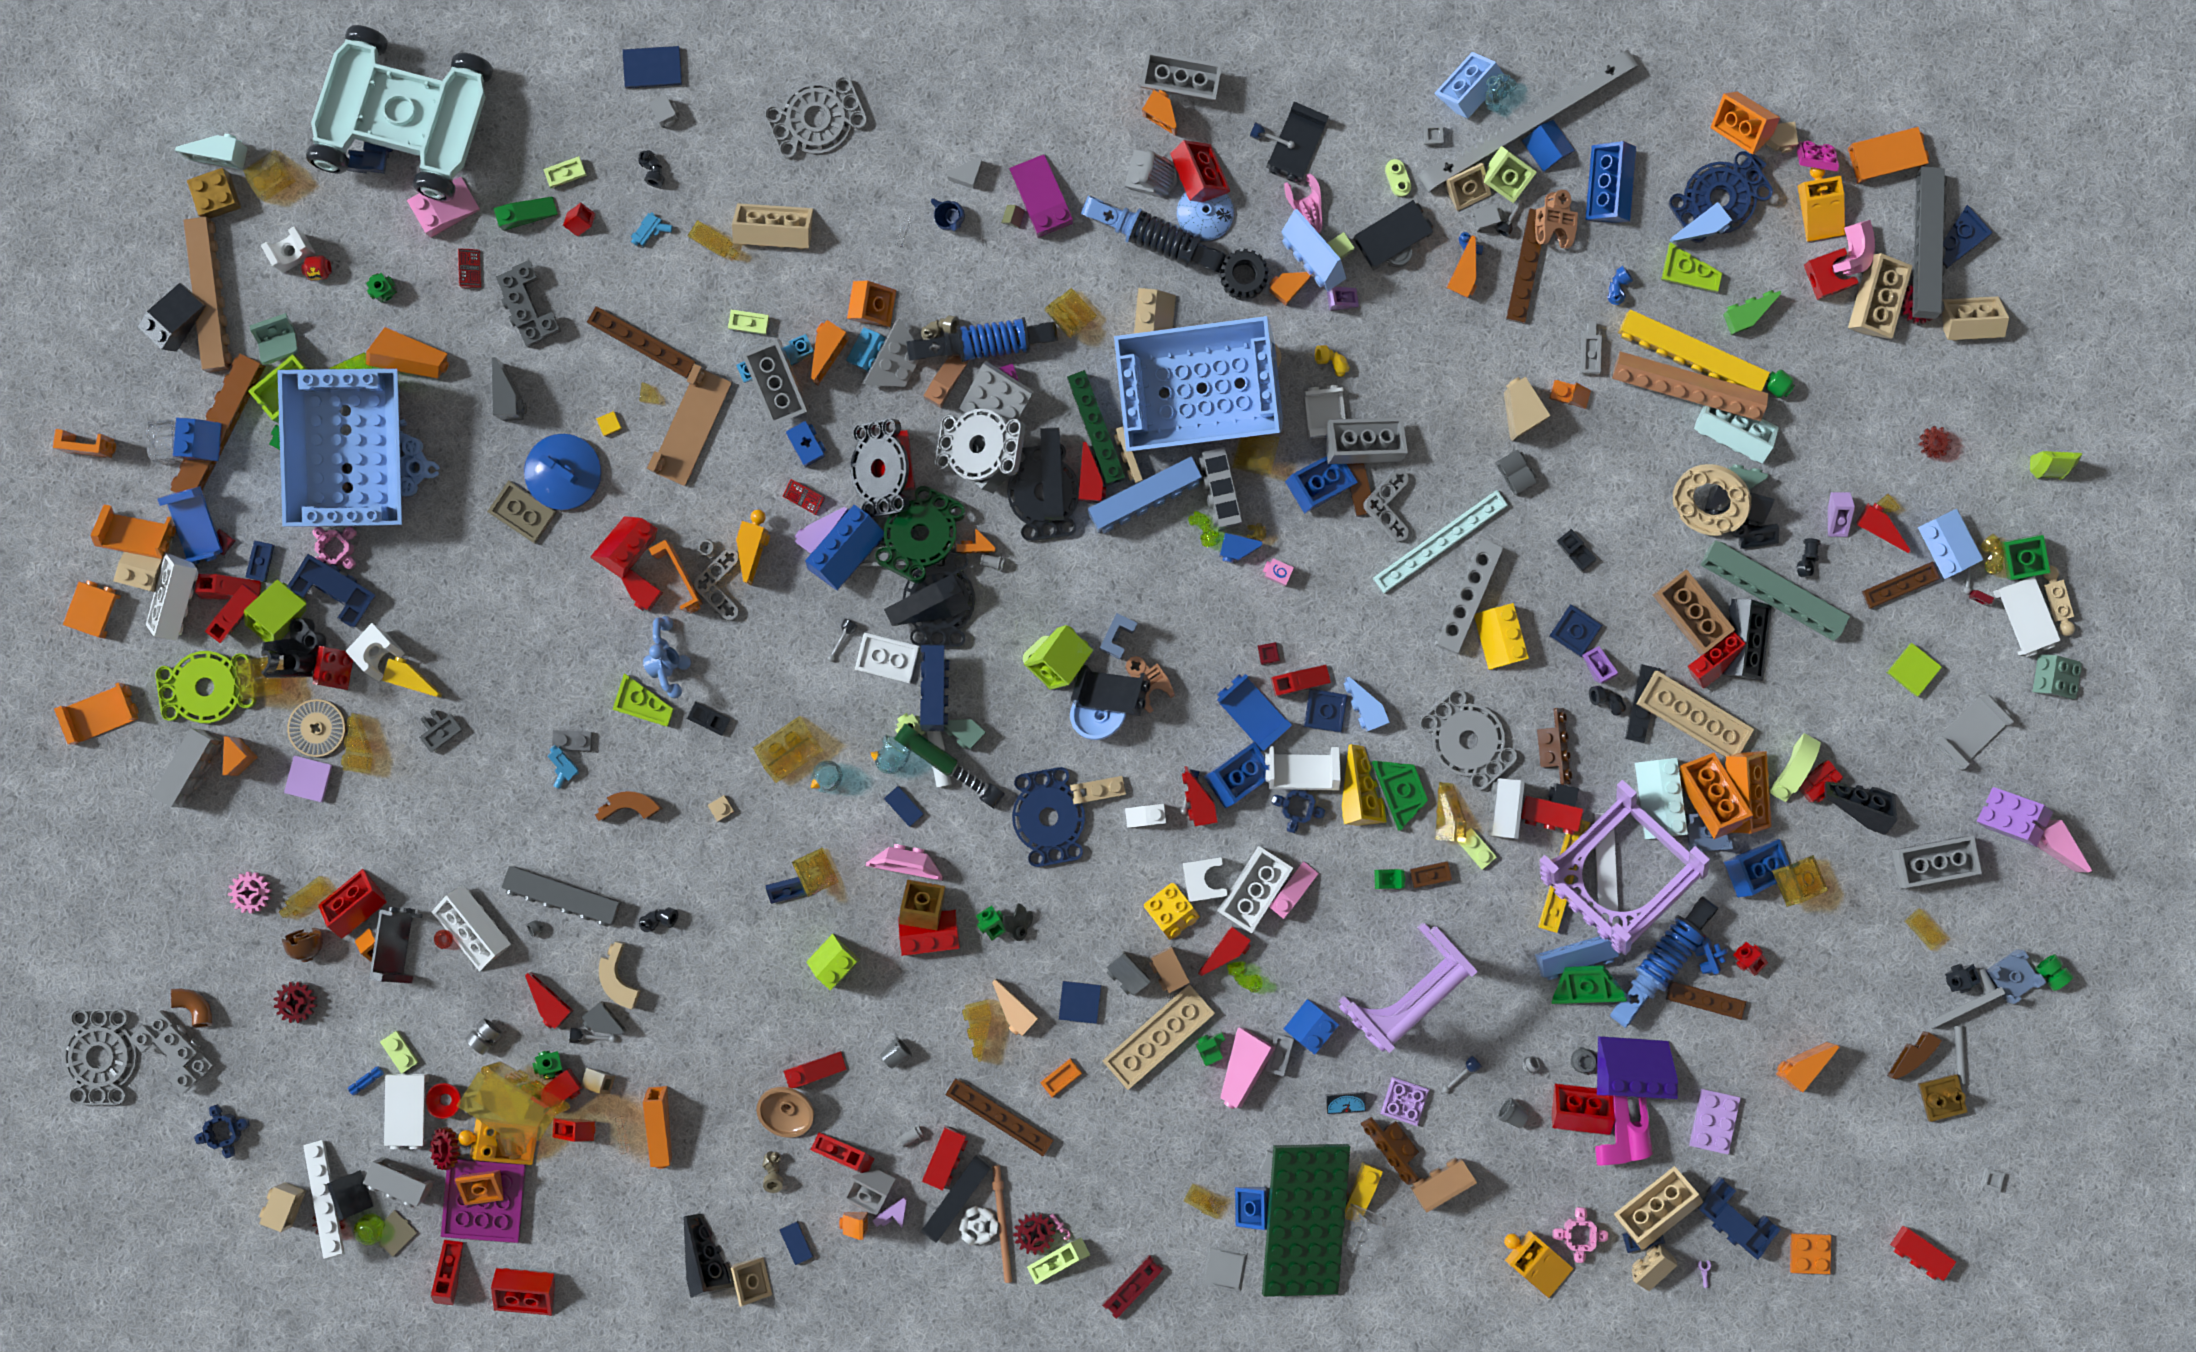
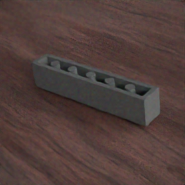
M515 866L508 867L501 887L506 889V893L509 895L517 896V894L525 896L524 899L527 901L535 902L539 900L543 902V906L549 908L557 906L561 908V912L567 914L575 912L579 914V918L590 921V918L598 920L597 924L606 927L609 924L615 923L622 903Z

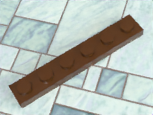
M1531 208L1528 211L1506 320L1523 324L1526 321L1542 245L1536 240V209Z
M597 306L587 320L589 325L686 379L693 365L696 364L694 360Z
M957 1078L954 1079L945 1094L1041 1156L1045 1155L1054 1140Z

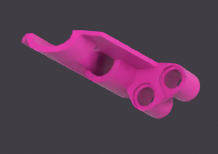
M1614 1096L1616 1144L1596 1146L1597 1166L1623 1164L1642 1160L1653 1155L1646 1098H1639L1641 1121L1630 1122L1628 1098Z

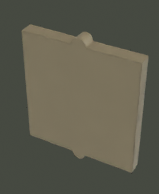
M394 1210L370 1235L380 1244L381 1248L383 1247L394 1257L417 1231L408 1223V1219H404Z

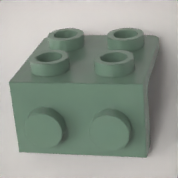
M286 313L250 325V331L259 346L260 361L263 365L274 363L298 353L296 330Z
M2038 654L2032 692L2076 699L2081 674V662L2058 655Z

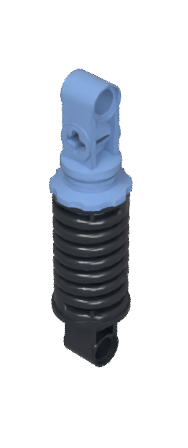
M1088 195L1081 214L1115 227L1116 233L1119 234L1121 232L1125 234V242L1133 244L1137 241L1139 247L1144 245L1146 250L1150 249L1153 253L1157 251V254L1160 256L1164 254L1165 258L1170 257L1172 261L1177 260L1179 264L1184 265L1186 268L1194 261L1210 270L1219 272L1226 257L1225 253L1200 244L1202 234L1192 236V232L1188 230L1183 237L1185 231L1183 227H1180L1177 232L1178 226L1176 224L1170 229L1171 222L1169 221L1166 222L1165 226H1163L1164 219H1159V222L1156 223L1158 217H1152L1150 213L1143 211L1141 208L1136 213L1129 211V208L1126 207L1121 210ZM1111 210L1114 218L1108 220V216L1105 213Z

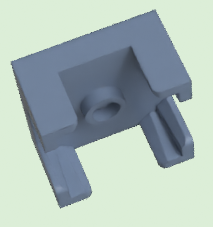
M1116 613L1100 646V651L1121 660L1124 648L1113 644L1112 641H1117L1121 633L1118 630L1119 628L1131 634L1134 633L1137 622Z
M1698 813L1685 815L1689 852L1695 846L1701 852L1733 849L1732 839H1728V834L1714 839Z
M2016 949L1986 970L1995 986L2003 988L2005 994L2002 996L2007 1003L2016 1004L2022 999L2019 996L2033 987L2039 988L2046 983L2042 975L2036 974L2026 959H2029V956L2025 950Z

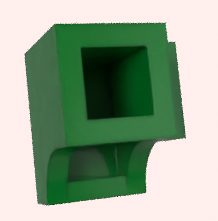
M1222 1032L1211 1037L1207 1034L1197 1039L1198 1043L1195 1045L1205 1066L1223 1059L1220 1045L1225 1041Z

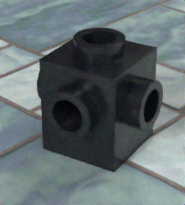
M1962 964L1954 965L1945 974L1947 985L1952 992H1968L1972 990V987L1981 982L1974 964L1967 966Z

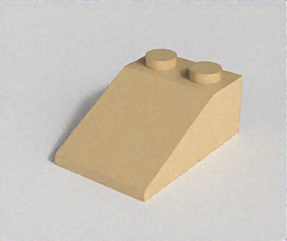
M171 537V539H170V541H169V543H170V545H169V550H168V552H165V553H168V554H169V552H170V548H171L172 541H173V538H172V537ZM124 552L118 563L113 581L155 592L164 556L162 559Z

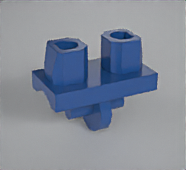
M1708 937L1700 945H1695L1697 949L1694 952L1697 957L1706 954L1708 961L1700 963L1702 973L1713 972L1715 975L1721 971L1717 957L1720 963L1726 962L1724 954H1727L1728 950L1727 948L1721 949L1719 943L1714 944L1716 950L1714 952Z

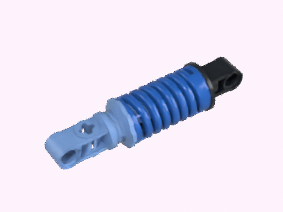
M1702 896L1686 918L1676 915V925L1671 924L1669 926L1670 930L1665 931V936L1660 938L1661 942H1657L1656 948H1652L1651 953L1646 956L1647 959H1644L1642 964L1635 968L1639 975L1636 980L1631 982L1633 987L1627 993V1001L1620 1002L1610 1014L1612 1019L1624 1028H1627L1648 998L1654 999V994L1658 990L1664 992L1667 990L1666 988L1669 985L1667 981L1674 979L1671 972L1675 975L1679 973L1675 966L1681 969L1683 964L1679 961L1681 960L1683 963L1688 961L1684 955L1692 956V952L1689 949L1696 951L1697 947L1695 945H1700L1707 938L1701 930L1715 915L1719 907ZM1638 996L1639 1003L1631 1004L1630 998Z

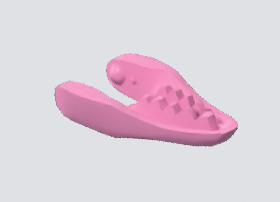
M1307 174L1306 181L1309 183L1312 192L1308 197L1300 200L1293 199L1291 185L1288 182L1284 183L1285 195L1294 210L1298 209L1312 227L1320 233L1322 230L1321 192L1316 178L1312 174Z

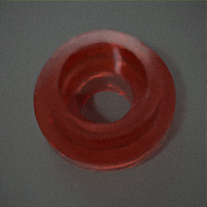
M439 930L434 935V943L438 948L446 949L452 945L453 935L448 930ZM442 936H446V942H443L441 940Z

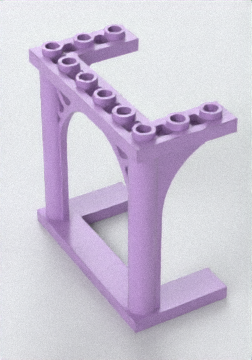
M1621 780L1617 784L1616 802L1566 851L1551 860L1544 855L1539 860L1540 879L1548 887L1551 885L1555 889V894L1563 900L1565 898L1570 903L1569 907L1575 913L1579 911L1584 916L1583 920L1589 926H1595L1598 929L1597 933L1604 940L1608 939L1612 942L1611 946L1616 952H1622L1626 955L1631 950V945L1699 878L1703 880L1708 875L1710 859L1696 846L1688 852L1636 804L1637 792ZM1630 814L1686 866L1643 907L1628 912H1616L1600 906L1589 896L1583 883L1582 870L1584 862L1593 848ZM1574 865H1577L1579 868L1577 871L1569 870L1570 868L1573 869ZM1568 875H1574L1578 878V882L1567 884L1564 882V878ZM1579 888L1582 892L1577 894V891L1571 889ZM1588 903H1593V907L1588 906ZM1603 914H1607L1609 916L1608 923L1606 922L1605 917H1601ZM1628 916L1634 918L1633 920L1629 921L1631 923L1630 925H1627L1628 922L1626 918ZM1615 917L1622 919V927L1618 923L1612 926V921Z
M1422 923L1418 930L1440 952L1444 959L1399 1001L1381 1009L1362 1008L1354 1002H1350L1345 996L1338 1001L1341 1004L1339 1008L1346 1016L1349 1015L1353 1019V1024L1359 1030L1362 1029L1366 1034L1365 1037L1382 1052L1386 1050L1390 1053L1395 1048L1393 1045L1466 977H1472L1478 972L1435 926L1430 930L1425 923Z

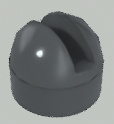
M534 920L527 923V929L532 937L542 933L543 926H541L542 923L540 921Z

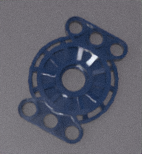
M1741 151L1734 157L1733 163L1718 161L1699 168L1687 182L1684 195L1676 193L1670 198L1669 207L1681 226L1685 228L1689 224L1683 221L1684 214H1691L1694 221L1714 205L1711 201V194L1714 190H1726L1729 194V202L1722 208L1732 221L1728 224L1730 228L1722 233L1725 234L1741 228L1752 216L1757 200L1767 201L1772 196L1773 189L1752 156L1746 151ZM1741 155L1746 156L1748 159V163L1744 166L1739 165L1737 162L1738 157ZM1725 165V167L1714 168L1713 166ZM1706 168L1709 169L1708 171L1704 172L1701 176L1698 175V173ZM1755 171L1758 174V180L1750 181L1748 173ZM1695 178L1697 181L1692 189H1688L1691 181ZM1759 188H1767L1769 191L1768 196L1761 197L1758 194ZM1676 197L1681 198L1683 201V205L1679 208L1674 207L1672 204V200ZM1749 206H1752L1750 214L1746 218L1744 214L1747 212ZM1740 219L1743 221L1738 226L1732 228V224L1736 223ZM1703 237L1702 239H1692L1691 241L1694 243H1701L1706 239V237Z
M1063 767L1020 774L1014 780L1015 787L1022 791L1014 804L1012 822L1019 839L1032 849L1028 855V861L1034 867L1077 860L1083 854L1082 846L1075 843V841L1079 838L1084 827L1085 810L1081 803L1082 818H1079L1076 807L1079 804L1074 805L1073 799L1067 794L1069 791L1073 794V791H1071L1069 786L1065 785L1069 779V772ZM1063 770L1066 773L1064 781L1056 780L1055 774L1057 771ZM1039 774L1047 776V782L1043 785L1038 784L1036 781V777ZM1025 777L1028 779V786L1026 788L1018 786L1017 781L1019 778ZM1025 793L1029 794L1026 798L1022 797ZM1021 800L1023 801V803L1018 813L1016 812V808L1019 801ZM1044 808H1053L1057 812L1058 820L1053 826H1045L1040 822L1039 814ZM1015 816H1019L1020 829H1017ZM1078 821H1081L1080 830L1078 834L1074 833V831L1077 827ZM1023 831L1030 840L1028 843L1022 838L1020 832ZM1071 836L1075 837L1072 841L1068 840ZM1071 846H1077L1080 849V854L1077 857H1072L1069 854ZM1057 849L1061 852L1059 860L1051 859L1050 852ZM1033 853L1041 854L1042 861L1039 864L1031 861Z

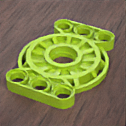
M198 651L181 659L174 669L169 666H161L155 672L162 717L167 721H175L182 715L193 722L213 723L230 715L237 705L242 708H252L257 701L250 657L246 654H235L232 660H230L228 657L217 652ZM200 654H206L205 658L197 659L195 656ZM212 655H217L221 657L222 661L218 659H213ZM239 657L246 659L244 667L240 668L237 666L236 662ZM191 659L189 663H187L184 667H181V665L185 661ZM165 669L170 672V677L167 680L161 678V672ZM245 675L248 677L249 683L246 686H241L239 680ZM202 678H209L214 684V690L208 696H201L197 692V683ZM167 688L173 691L170 699L164 697V691ZM246 694L252 698L249 705H244L242 702V698ZM169 707H173L176 711L175 716L169 718L166 714ZM230 707V709L226 713L221 715L222 712L226 711ZM190 713L193 715L199 716V720L194 719L188 715ZM206 717H216L215 719L205 720Z

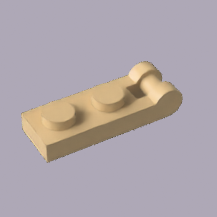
M1122 776L1070 785L1071 791L1074 794V805L1126 795ZM1082 789H1085L1086 796L1082 797L1081 795Z

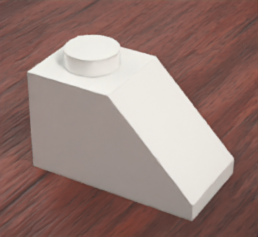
M1164 804L1125 808L1127 828L1166 823Z

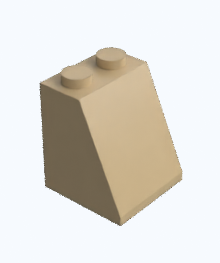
M1517 377L1506 386L1508 389L1504 392L1509 434L1512 441L1544 422L1550 416L1526 377L1522 379Z

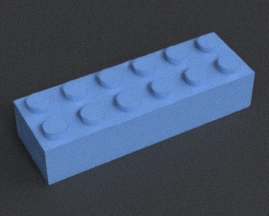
M1189 457L1088 508V513L1098 533L1103 532L1105 534L1114 529L1113 525L1117 523L1123 525L1131 520V516L1137 514L1139 517L1147 513L1149 507L1154 505L1157 508L1165 503V499L1169 497L1175 499L1182 495L1183 490L1188 488L1190 491L1197 488L1202 476L1192 457Z

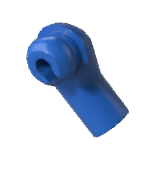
M1467 232L1461 233L1459 237V244L1463 250H1465L1470 239V234ZM1476 244V254L1482 255L1483 245Z

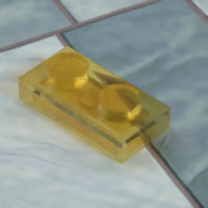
M1920 908L1916 909L1904 920L1929 950L1934 949L1946 938Z

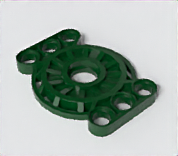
M925 485L915 490L916 500L909 501V506L911 507L906 512L893 514L888 517L884 528L886 547L879 548L875 553L876 561L880 566L916 584L922 583L926 579L924 567L939 563L952 551L957 536L955 522L961 521L965 517V508L960 502ZM926 491L929 493V496L926 499H920L918 497L919 494ZM937 500H944L945 505L943 507H936L935 502ZM954 508L962 510L958 516L952 515L951 511ZM897 515V517L894 519L893 524H890L894 516ZM917 526H925L929 529V536L923 541L914 540L911 536V531ZM952 528H953V531H954V532H953V538L950 537V536H951V535H950V530H951ZM888 529L891 531V532H890V535H891V538H890V539H887ZM882 553L890 555L886 561L880 560L879 556ZM899 561L906 563L903 569H897L895 566ZM915 570L923 572L919 578L913 577L912 573Z

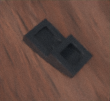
M1572 529L1557 540L1559 546L1581 573L1596 561V557L1586 548L1584 542Z
M696 701L686 718L721 736L730 721V718Z

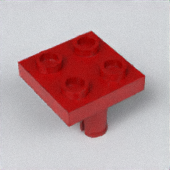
M319 646V651L316 654L318 656L316 657L317 661L313 672L314 676H312V684L348 690L353 659L344 650Z

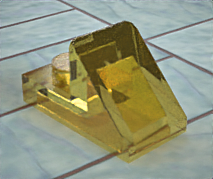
M1193 1183L1183 1200L1199 1209L1201 1213L1218 1219L1226 1204V1201Z

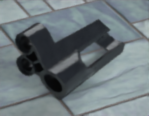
M293 619L289 626V639L262 643L261 656H268L267 666L261 671L262 675L266 678L312 677V671L316 666L315 653L319 650V646L325 647L326 637L322 633H314L315 625L311 619ZM280 656H283V670H276Z

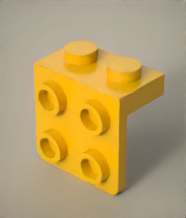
M1170 883L1144 903V908L1169 940L1179 936L1185 928L1193 925L1200 918L1174 883Z

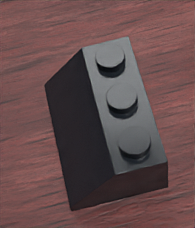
M1719 485L1710 488L1705 510L1710 511L1709 514L1711 515L1726 512L1731 504L1728 492ZM1750 492L1751 508L1745 521L1746 525L1756 527L1765 523L1775 499Z

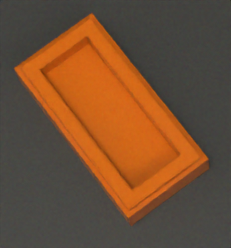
M1070 1058L1040 1083L1049 1095L1054 1097L1079 1077L1082 1072Z

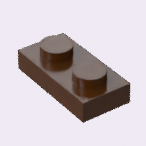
M1448 861L1409 869L1413 888L1452 880Z

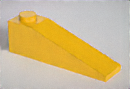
M1354 744L1348 746L1342 798L1344 824L1361 826L1385 823L1387 821L1382 797L1378 798L1375 787H1378L1376 780L1373 781L1369 772L1372 767L1364 746Z

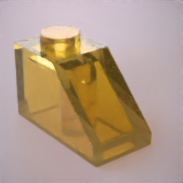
M524 1129L505 1131L495 1135L503 1157L509 1156V1159L521 1158L522 1154L527 1153Z

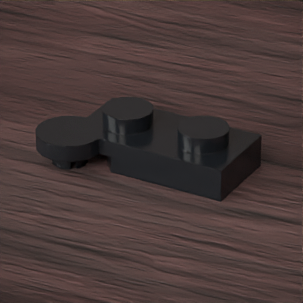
M1743 523L1732 532L1734 536L1739 537L1741 549L1779 543L1778 524L1747 527Z

